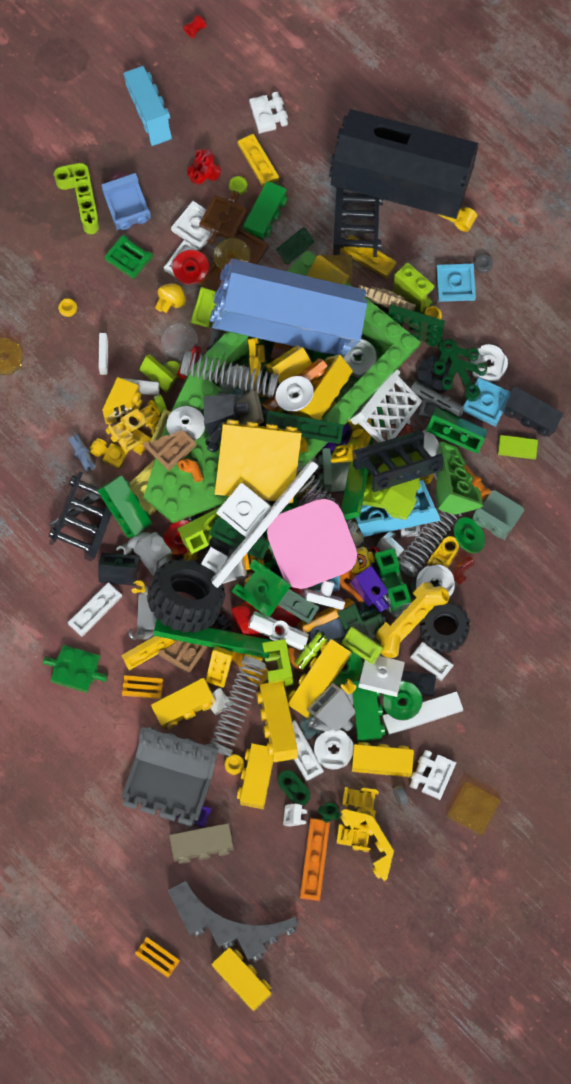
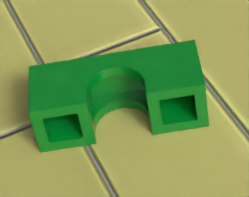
M394 548L375 553L374 562L380 580L388 590L386 598L390 605L391 613L407 609L412 601L407 586L403 584L401 579L400 565Z

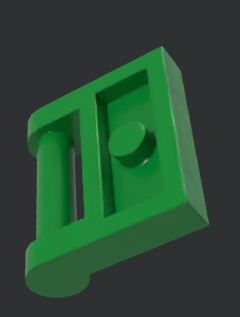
M122 235L105 255L104 259L134 280L146 264L152 260L154 254L150 251L146 252L131 242L129 237ZM126 246L127 248L141 256V260H139L138 258L124 250L122 247Z

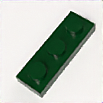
M217 517L209 535L235 548H238L246 538L227 521ZM259 538L247 553L262 560L270 543Z

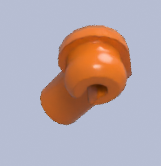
M181 459L178 462L179 469L191 473L195 482H200L204 479L197 462L189 459Z

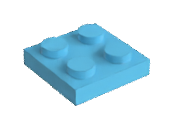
M474 264L437 265L438 302L473 301L476 299Z
M478 377L475 385L480 388V398L475 402L467 400L463 412L496 427L503 414L500 408L509 391Z

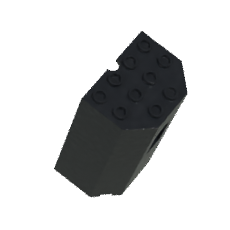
M350 109L348 116L344 115L342 121L343 129L339 128L337 134L339 141L336 144V153L332 155L330 162L333 165L329 171L331 186L457 219L474 169L479 147L478 142Z

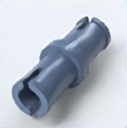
M75 434L76 439L74 436H71L69 442L75 451L76 458L80 460L84 470L89 472V467L90 470H93L96 464L89 455L90 451L83 444L80 435Z

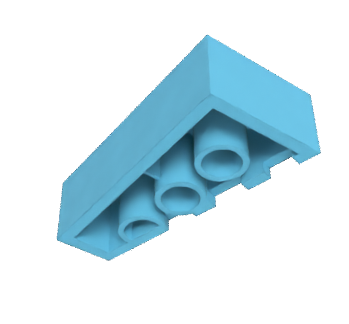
M144 66L124 72L127 89L136 106L138 115L142 119L144 129L149 134L151 145L154 146L172 139L168 123L170 114L167 108H163L164 102L161 96L158 97L159 93L156 84L152 85L153 80L150 72L146 73Z
M419 481L421 486L415 495L417 499L416 505L407 520L392 518L384 508L363 505L361 516L356 517L363 536L441 521L424 481Z

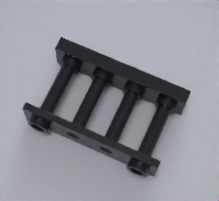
M336 187L333 255L340 256V248L362 247L373 248V257H377V250H381V239H378L379 205L383 206V199L365 195H347V193H343L344 189ZM347 202L375 203V211L349 210L343 207V204ZM342 218H375V225L345 224V222H342ZM341 233H374V241L345 239V237H341Z
M418 430L353 450V467L356 470L364 467L369 470L373 475L372 490L377 492L442 471L443 455L438 454L431 457L424 448L425 434L422 430ZM417 451L423 459L414 462L408 454ZM401 457L406 465L397 467L391 459ZM383 462L389 470L380 473L374 464Z
M79 471L76 475H72L69 481L70 491L57 524L51 528L48 537L51 538L49 541L50 545H53L59 539L84 550L83 552L86 553L84 559L91 562L97 555L112 513L106 504L104 508H98L74 498L77 487L101 497L97 491L98 487L80 480L83 472ZM70 505L97 515V518H99L97 525L94 524L93 526L67 515ZM66 522L90 532V535H92L91 541L85 543L60 532L63 523Z

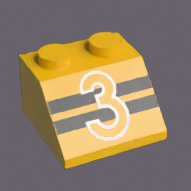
M117 377L102 409L106 424L110 425L118 422L128 413L137 408L138 410L140 409L142 399L137 384Z

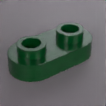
M290 770L281 772L278 776V785L293 804L307 805L310 801L309 789L294 772ZM287 778L292 781L289 785L284 783V780ZM300 793L304 795L302 800L297 799V795Z

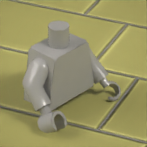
M140 532L130 539L128 544L125 543L117 547V551L120 549L124 550L123 555L130 554L133 548V551L137 556H140V560L153 576L161 565L171 561L172 552L157 532L152 534Z

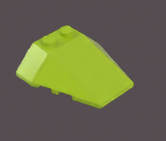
M418 452L408 454L414 462L423 459ZM401 457L391 459L397 467L406 465ZM384 463L378 468L380 473L389 470ZM371 475L366 481L362 506L368 505L384 508L392 518L407 520L416 505L417 499L415 495L417 490H420V478L373 492V475Z

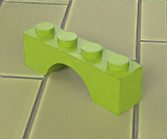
M219 508L178 528L183 543L191 554L209 545L212 537L209 533L217 517L223 519L216 513Z

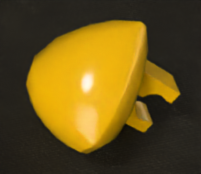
M171 283L164 284L158 288L159 300L155 309L167 313L170 306L174 308L185 306L186 297L180 285Z

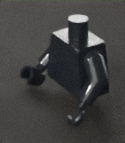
M222 392L215 396L204 397V426L211 439L208 438L205 441L208 451L215 453L219 448L218 442L222 436V422H227L228 419L239 421L240 415L249 414L247 402L238 404L233 394Z

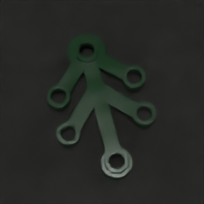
M452 339L441 341L439 350L442 354L439 362L434 365V372L438 375L443 374L448 358L452 361L447 377L442 380V387L446 390L451 389L455 375L458 372L466 387V399L471 402L477 401L480 398V388L473 385L466 370L475 372L479 376H484L487 373L488 367L484 363L476 365L461 360L457 354L468 357L471 361H476L479 358L478 349L471 348L467 350L458 347L457 343Z

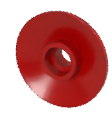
M186 250L175 257L172 270L174 276L180 282L196 284L202 281L208 274L209 263L206 256L201 252ZM194 268V271L190 272L188 269Z
M181 520L175 522L166 530L163 541L171 550L172 555L179 556L189 551L183 543L178 528L190 523V521Z

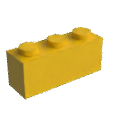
M202 678L151 706L160 725L164 729H171L177 726L178 722L184 718L189 720L196 715V712L212 708L216 700L206 680Z
M359 742L358 745L354 744L352 772L411 777L414 750H410L408 746L390 748V745L378 744L377 747L370 746V743Z
M252 744L251 749L247 748L245 760L248 761L247 768L242 770L241 779L244 780L243 788L239 787L237 799H240V805L264 810L273 766V757L268 754L267 746Z
M229 947L211 965L254 1012L272 995L269 991L271 986L264 979L260 981L255 976L258 972L250 964L246 966L243 963L242 959L244 957L237 949L232 951Z

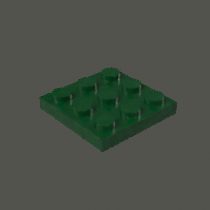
M391 304L388 315L417 340L423 341L432 347L440 345L444 334V320Z

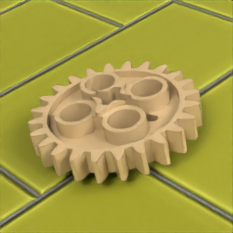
M362 285L358 287L366 290L367 299L377 303V306L390 309L392 304L411 311L415 309V304L404 301L405 298L396 295L395 292L373 286L371 289Z

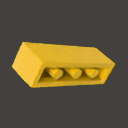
M341 355L326 358L324 362L328 367L324 369L325 372L310 381L314 390L312 400L303 409L292 411L296 416L322 420V416L331 407L332 401L339 395L340 389L348 382L349 376L353 372Z
M332 639L322 645L320 649L322 653L318 659L315 657L309 665L311 670L307 675L303 674L298 682L300 684L297 691L293 690L287 699L289 701L288 706L308 719L312 714L307 709L334 682L352 654Z
M283 681L260 684L256 697L257 703L262 706V709H260L261 721H265L266 726H263L264 736L269 738V743H267L268 754L272 755L273 762L297 759L298 747Z

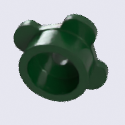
M328 802L318 808V812L323 817L322 821L325 823L341 818V813L338 812V807L335 803Z

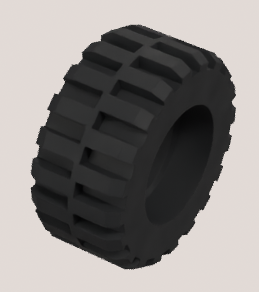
M171 560L156 570L148 590L147 602L151 612H154V617L157 620L160 619L163 625H168L175 631L178 629L185 633L188 631L192 633L199 632V630L203 631L215 623L225 599L224 585L221 583L218 588L213 585L211 579L215 572L202 564L196 563L194 560ZM176 592L187 593L193 596L196 600L184 598Z

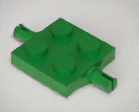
M63 645L60 655L56 659L45 656L43 664L54 668L50 679L51 683L88 693L95 679L105 683L108 679V674L98 672L97 667L100 655Z

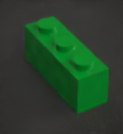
M267 181L244 224V230L265 241L266 237H270L274 221L277 222L279 220L280 210L288 202L287 189Z
M437 407L426 429L427 432L478 454L488 431Z
M122 475L113 478L97 489L127 538L136 536L152 524L148 512L143 510L139 498L133 494L129 482Z
M353 681L356 685V689L353 692V708L355 710L357 742L381 741L382 735H385L384 723H380L379 717L383 716L382 705L377 702V697L380 696V693L359 688L360 681Z

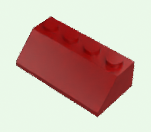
M292 586L289 588L295 593L303 595L304 588L299 589ZM245 602L231 609L232 616L241 634L270 639L269 636L248 628L253 613L255 611L261 613L251 604ZM277 606L270 618L277 621L286 622L291 627H295L299 622L303 621L280 606ZM275 626V633L277 635L282 633L280 627Z

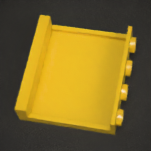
M228 419L227 422H222L215 494L230 496L242 482L263 500L277 501L296 478L302 433L297 431V427L292 426L280 429L278 425L266 424V427L258 426L256 422H247L246 425L239 424L238 420Z

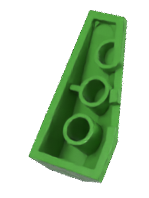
M440 442L438 454L443 455L442 471L437 472L436 500L438 509L456 515L481 508L483 506L481 492L478 487H474L472 475L466 472L464 468L466 463L458 448Z

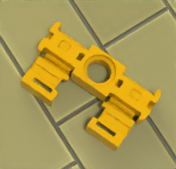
M258 338L248 339L251 377L256 368L253 389L261 370V362H265L264 345L256 344L259 343ZM263 380L260 381L259 390L261 388ZM262 388L260 394H258L259 398L268 397L267 394L263 396Z
M153 400L147 403V407L140 411L138 408L123 416L120 419V423L113 427L109 425L106 428V432L112 435V441H118L125 453L142 443L141 440L133 439V431L146 424V427L149 426L152 430L150 433L153 436L160 419L158 416L161 414ZM129 417L136 418L138 424L136 426L132 425L129 422Z
M345 787L342 806L348 807V805H353L356 809L360 807L358 812L373 815L375 818L376 811L373 810L375 794L378 795L379 793L378 790L362 788L361 792L363 793H359V790ZM360 823L355 829L351 828V830L344 829L345 826L339 824L336 844L348 846L356 844L355 846L352 845L353 850L370 851V848H367L369 833L363 824Z

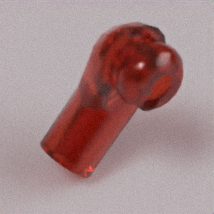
M467 557L456 567L453 579L458 584L465 582L466 576L463 573L474 565V560L471 557Z

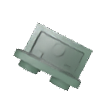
M325 448L322 451V455H319V467H323V473H320V484L324 485V489H327V492L345 491L350 462L332 463L330 461L332 457L330 455V448Z
M493 490L483 503V506L475 511L473 520L478 526L486 528L496 537L505 540L523 514L524 508Z

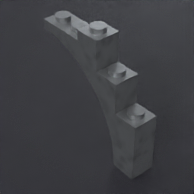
M186 881L168 890L190 936L198 937L206 932L205 929L209 927L219 949L223 947L226 950L234 946V941L238 940L248 962L251 960L257 962L264 958L263 954L266 953L264 944L272 945L279 941V936L283 934L289 936L297 931L296 928L299 927L296 917L270 925H246L225 919L207 908L195 896Z

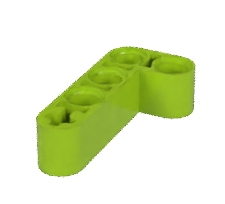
M78 163L58 167L54 172L57 187L62 190L75 188L83 229L87 234H95L99 230V222L87 166ZM86 205H90V206H91V207H89V208H83V207L86 206ZM88 218L92 219L91 224L88 223Z

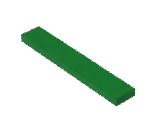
M372 436L368 446L373 445L374 438ZM353 461L349 464L341 508L345 520L361 516L368 475L366 467L356 470L353 467Z
M156 619L153 636L213 648L217 646L229 651L268 659L270 652H264L262 643L272 641L213 628H207L203 631L199 630V632L194 633L191 631L185 633L178 629L175 631L168 625H163L160 619Z

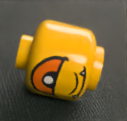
M366 547L356 548V563L351 569L354 574L363 572L371 566V563H374L372 551L368 552Z

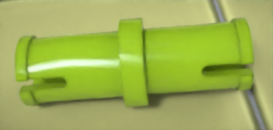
M317 632L312 641L304 646L303 652L294 663L298 666L303 660L299 668L305 669L310 660L318 655L319 649L328 638L325 635L322 637V633Z

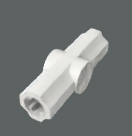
M256 611L253 613L248 628L269 636L274 641L286 639L287 645L299 650H303L309 635L288 626L284 621H277ZM275 626L281 628L282 635L275 633Z

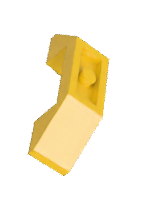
M368 418L367 422L372 426L371 418ZM350 420L348 421L353 429L352 435L347 445L335 447L330 459L332 463L353 461V450L368 446L371 435L359 423L354 425Z
M343 809L341 811L343 815L340 817L346 827L350 825L351 828H354L366 820L367 824L364 826L370 836L375 835L378 840L375 844L381 853L385 851L386 855L373 862L375 867L372 870L378 879L382 877L383 881L387 880L394 849L374 816Z

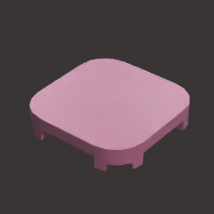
M316 499L283 512L267 528L268 540L284 580L294 588H308L342 575L351 570L356 563L357 552L341 509L332 500Z

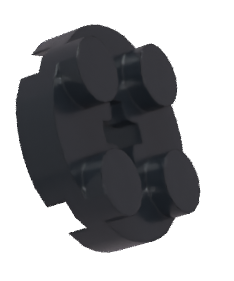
M431 356L418 367L417 380L420 384L437 393H444L448 390L442 387V380L447 377L451 365L449 362H446L445 372L439 375V379H432L431 373H435L434 365L439 362L440 358Z

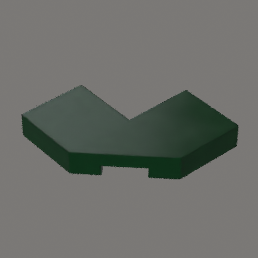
M355 604L337 611L344 630L349 631L351 627H354L370 639L376 638L377 631L384 624L381 614L362 621Z

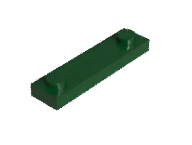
M267 411L264 427H266V424L278 425L280 429H286V426L297 427V431L302 433V438L341 444L344 424Z

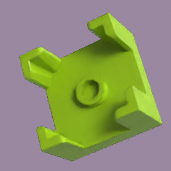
M286 639L262 643L264 652H270L269 659L265 658V661L277 660L279 670L268 671L269 683L283 681L284 688L293 686Z

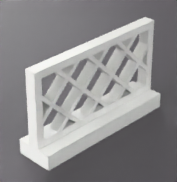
M398 369L350 419L354 425L359 423L378 443L385 441L382 438L381 432H387L388 440L396 438L422 402L398 376L400 371ZM395 383L400 387L401 392H395ZM386 395L391 396L392 404L386 402ZM396 396L402 397L403 405L397 404ZM407 397L414 401V405H408ZM377 407H382L383 415H378ZM388 408H393L394 416H389ZM398 408L404 409L405 417L399 416ZM368 418L374 419L375 427H372L367 422ZM379 419H384L386 428L380 427ZM390 420H395L396 429L391 428Z

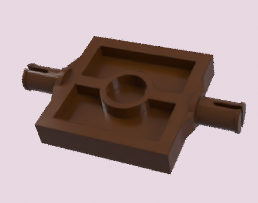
M233 191L230 199L214 195L199 223L200 228L211 233L207 239L209 244L211 242L213 245L217 236L233 241L248 212L247 208L240 206L236 202L240 196L239 192Z

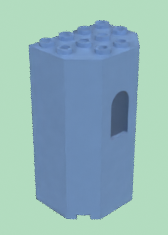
M231 259L222 269L220 275L221 285L218 291L215 292L213 303H216L210 316V321L213 322L212 328L290 346L299 345L304 349L334 356L341 355L342 357L361 341L367 300L363 299V297H366V290Z

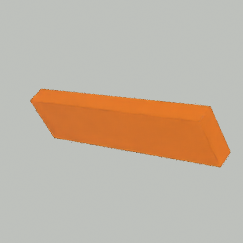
M310 818L300 899L320 901L330 822L325 823L322 819Z

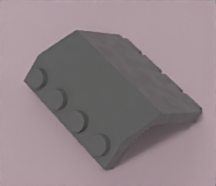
M141 727L136 757L122 793V799H124L123 806L137 810L140 804V811L156 815L157 810H161L159 817L175 821L176 816H180L178 823L192 826L194 821L198 822L213 777L218 749L209 744H198L192 739L178 738L172 733L164 734L151 727Z

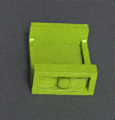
M406 263L395 274L393 292L404 297V301L415 304L414 311L423 314L432 305V301L427 295L434 289V285L409 263Z

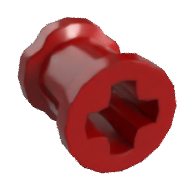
M195 15L188 25L185 24L183 26V29L190 38L194 39L196 33L207 26L199 15Z

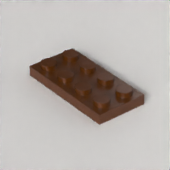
M239 228L233 241L228 240L209 267L208 274L202 281L198 282V285L206 289L218 291L222 281L220 280L221 271L224 269L225 264H228L231 259L258 264L268 250L269 244Z

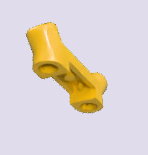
M430 582L421 584L413 592L417 598L393 624L390 625L387 622L383 624L377 631L376 638L381 643V646L384 647L381 652L384 657H397L400 642L434 606L448 603L449 592L445 587H434Z

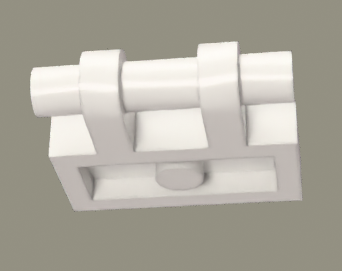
M278 92L272 93L273 100L268 101L267 95L249 99L259 133L275 130L276 122H280L281 126L288 125V116L283 109V100ZM276 108L277 114L273 115L271 109Z
M425 750L423 756H420L418 760L419 765L416 772L412 773V781L409 786L417 789L419 783L425 784L422 792L440 800L456 762L440 755L437 756L434 762L430 760L432 753ZM426 767L432 768L428 778L423 776Z

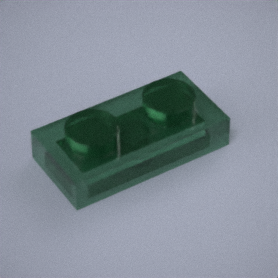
M302 227L280 245L276 251L283 262L289 265L315 242L307 228Z

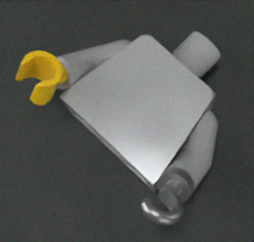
M138 580L133 582V584L138 586V589H131L132 593L135 594L141 592L138 596V632H135V636H133L132 629H129L128 635L133 640L137 638L149 640L154 637L156 618L147 602L150 587L145 586L142 581Z
M348 679L346 685H340L341 688L332 683L307 709L309 713L315 716L310 720L309 727L323 731L333 729L336 732L341 728L344 731H348L353 727V722L350 718L355 714L353 692L356 689V685L350 679Z

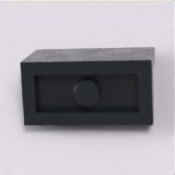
M101 552L98 564L99 582L136 586L133 582L137 581L140 556Z

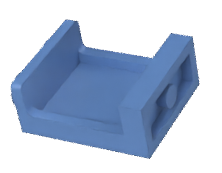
M136 173L101 185L116 230H126L133 224H143L148 219H151V213L141 192Z

